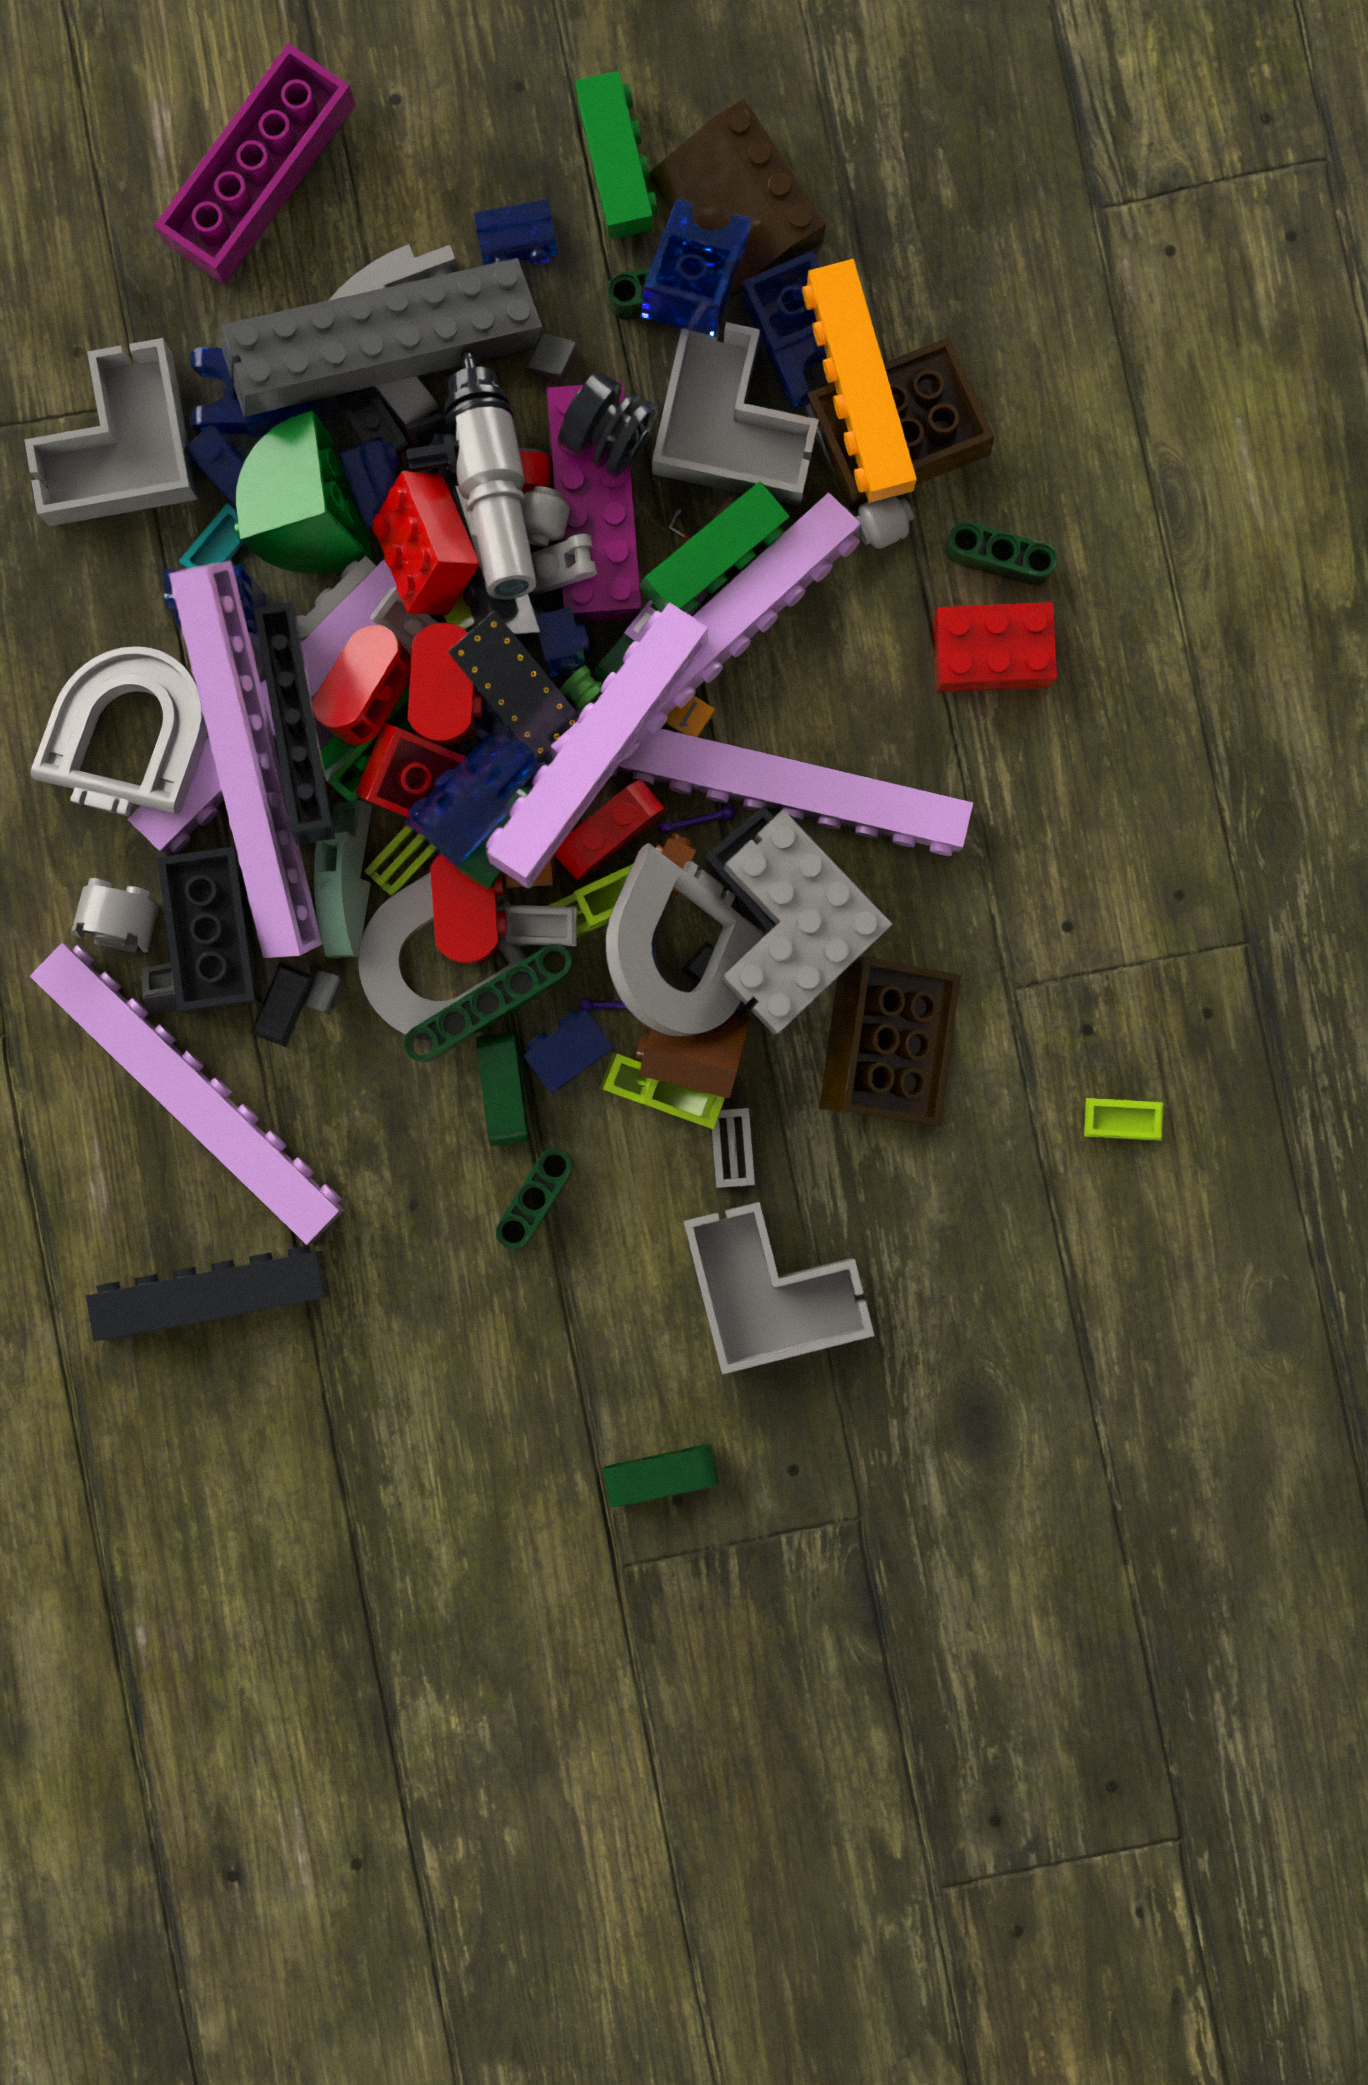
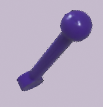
M728 805L718 812L673 823H664L658 825L657 828L659 834H664L676 829L721 818L732 820L736 815V811L732 806Z
M588 997L582 998L578 1004L583 1012H590L592 1009H628L623 1001H592Z

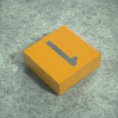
M693 696L684 707L679 708L676 706L666 715L668 719L665 725L678 733L699 737L714 714L715 708Z

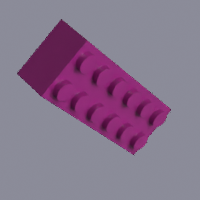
M287 43L154 224L163 243L225 286L356 106L350 85Z
M618 382L622 384V392L618 403L621 404L625 400L623 382ZM584 385L547 387L555 490L564 494L563 499L570 506L564 537L559 543L567 541L569 537L574 535H591L593 548L589 550L591 561L595 562L597 572L596 576L562 587L566 624L635 619L641 612L630 464L618 478H613L606 473L607 463L601 468L593 465L595 445L582 457L559 445L557 439L566 411L575 395Z

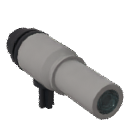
M465 350L461 354L462 370L454 373L449 378L447 384L449 397L445 402L446 426L455 435H443L444 444L407 449L410 472L449 466L450 474L457 475L459 491L462 497L468 500L466 510L471 534L478 541L487 593L495 599H515L533 591L537 582L523 515L526 500L521 490L525 484V477L512 418L513 411L510 407L507 393L499 387L496 373L489 368L477 367V361L474 359L473 352Z

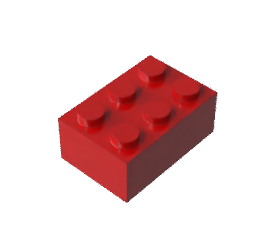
M402 471L394 486L390 489L388 497L379 513L374 517L373 531L379 540L385 555V562L391 570L397 586V592L402 598L407 613L449 615L480 563L443 474Z
M1053 602L937 607L933 616L937 693L1050 688L1057 679Z
M384 723L355 795L471 843L500 771Z

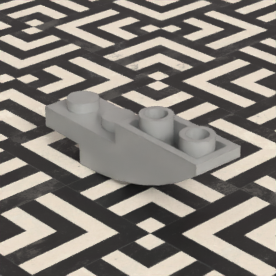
M405 245L380 257L357 272L329 300L457 272L458 267L451 246L448 245L414 258L410 245Z

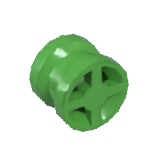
M584 665L561 686L559 691L565 698H570L574 702V709L581 714L587 704L590 702L594 703L602 695L600 690L603 683L596 682L591 677V671Z

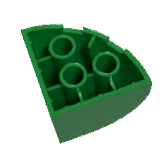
M313 411L297 415L280 423L265 434L249 453L241 469L236 488L238 521L235 522L236 535L242 544H246L263 561L287 571L307 574L344 571L350 563L355 560L360 562L364 556L374 563L365 518H360L358 509L350 497L357 494L346 465H339L337 457L331 449L335 443Z

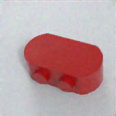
M436 623L427 626L415 636L412 642L408 721L420 737L439 746H451L465 740L475 729V718H482L483 695L477 694V687L448 653L468 633L463 628L450 623Z
M381 625L366 626L353 633L313 698L312 708L316 719L345 744L360 745L374 739L410 682L412 651L390 629Z
M641 779L637 780L623 789L568 834L554 855L577 883L582 882L655 824L665 813L666 809Z
M456 846L439 854L430 867L435 942L437 948L451 961L467 966L477 965L489 960L497 952L501 945L500 934H507L505 911H498L497 896H504L503 875L501 874L491 889L487 891L455 869L460 858L469 847Z

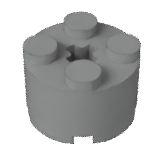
M89 878L88 885L82 888L71 933L82 940L85 933L95 936L94 944L106 948L136 953L139 946L143 953H146L149 950L159 905L154 899L149 898L150 892L145 889L128 886L127 890L123 891L112 888V883L108 881Z

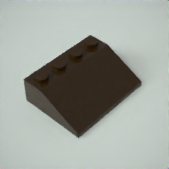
M746 98L713 117L649 172L651 180L700 257L714 266L716 282L728 300L824 242L826 223Z
M950 337L884 363L916 475L915 485L991 455L994 442L993 432ZM835 383L808 393V399L815 419H819L818 428L836 474V479L850 511L858 509L860 504L868 501L866 492L860 493L856 485L854 470L859 468L855 455L849 456L845 446L844 433L848 432L845 418L838 419L833 396L838 394Z
M859 956L837 977L819 1109L940 1127L961 975L867 956Z

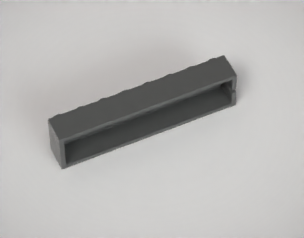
M515 258L222 324L221 349L230 376L234 378V388L245 417L462 366L461 354L465 350L472 351L474 359L480 362L535 349L542 325L519 260Z

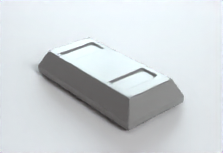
M505 905L507 926L505 943L576 946V907Z

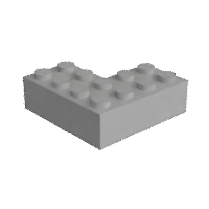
M685 313L652 459L653 475L737 493H746L756 483L761 481L777 501L801 506L819 419L746 404L759 346L760 329L726 322L724 343L718 342V320Z
M163 338L129 344L130 352L138 362L137 365H132V360L121 345L87 351L100 426L24 439L30 474L36 479L31 480L37 515L48 526L198 500L173 353Z
M784 810L757 834L755 841L758 845L751 839L724 867V870L771 918L776 926L725 973L721 980L744 1004L752 997L758 1001L751 1011L774 1035L778 1034L892 925Z
M760 1202L725 1210L727 1218L719 1220L718 1213L716 1212L684 1221L722 1374L875 1336L866 1301L863 1299L855 1301L854 1294L856 1296L864 1294L855 1259L849 1258L778 1276Z

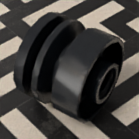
M599 371L595 372L587 380L571 401L557 440L559 445L579 457L584 456L595 445L593 465L601 468L607 463L606 473L613 478H618L629 464L636 459L644 447L656 416L657 406L649 401H645L639 406L640 395L636 393H631L621 404H618L622 392V384Z

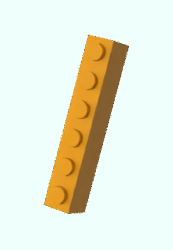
M854 259L809 270L807 286L802 287L803 298L807 310L814 309L817 322L813 323L814 337L817 346L824 345L827 359L823 360L825 376L828 383H835L838 394L833 396L835 411L838 419L845 418L848 432L844 433L845 446L848 455H855L859 469L854 470L857 488L860 493L866 492L868 503L914 491L917 479Z

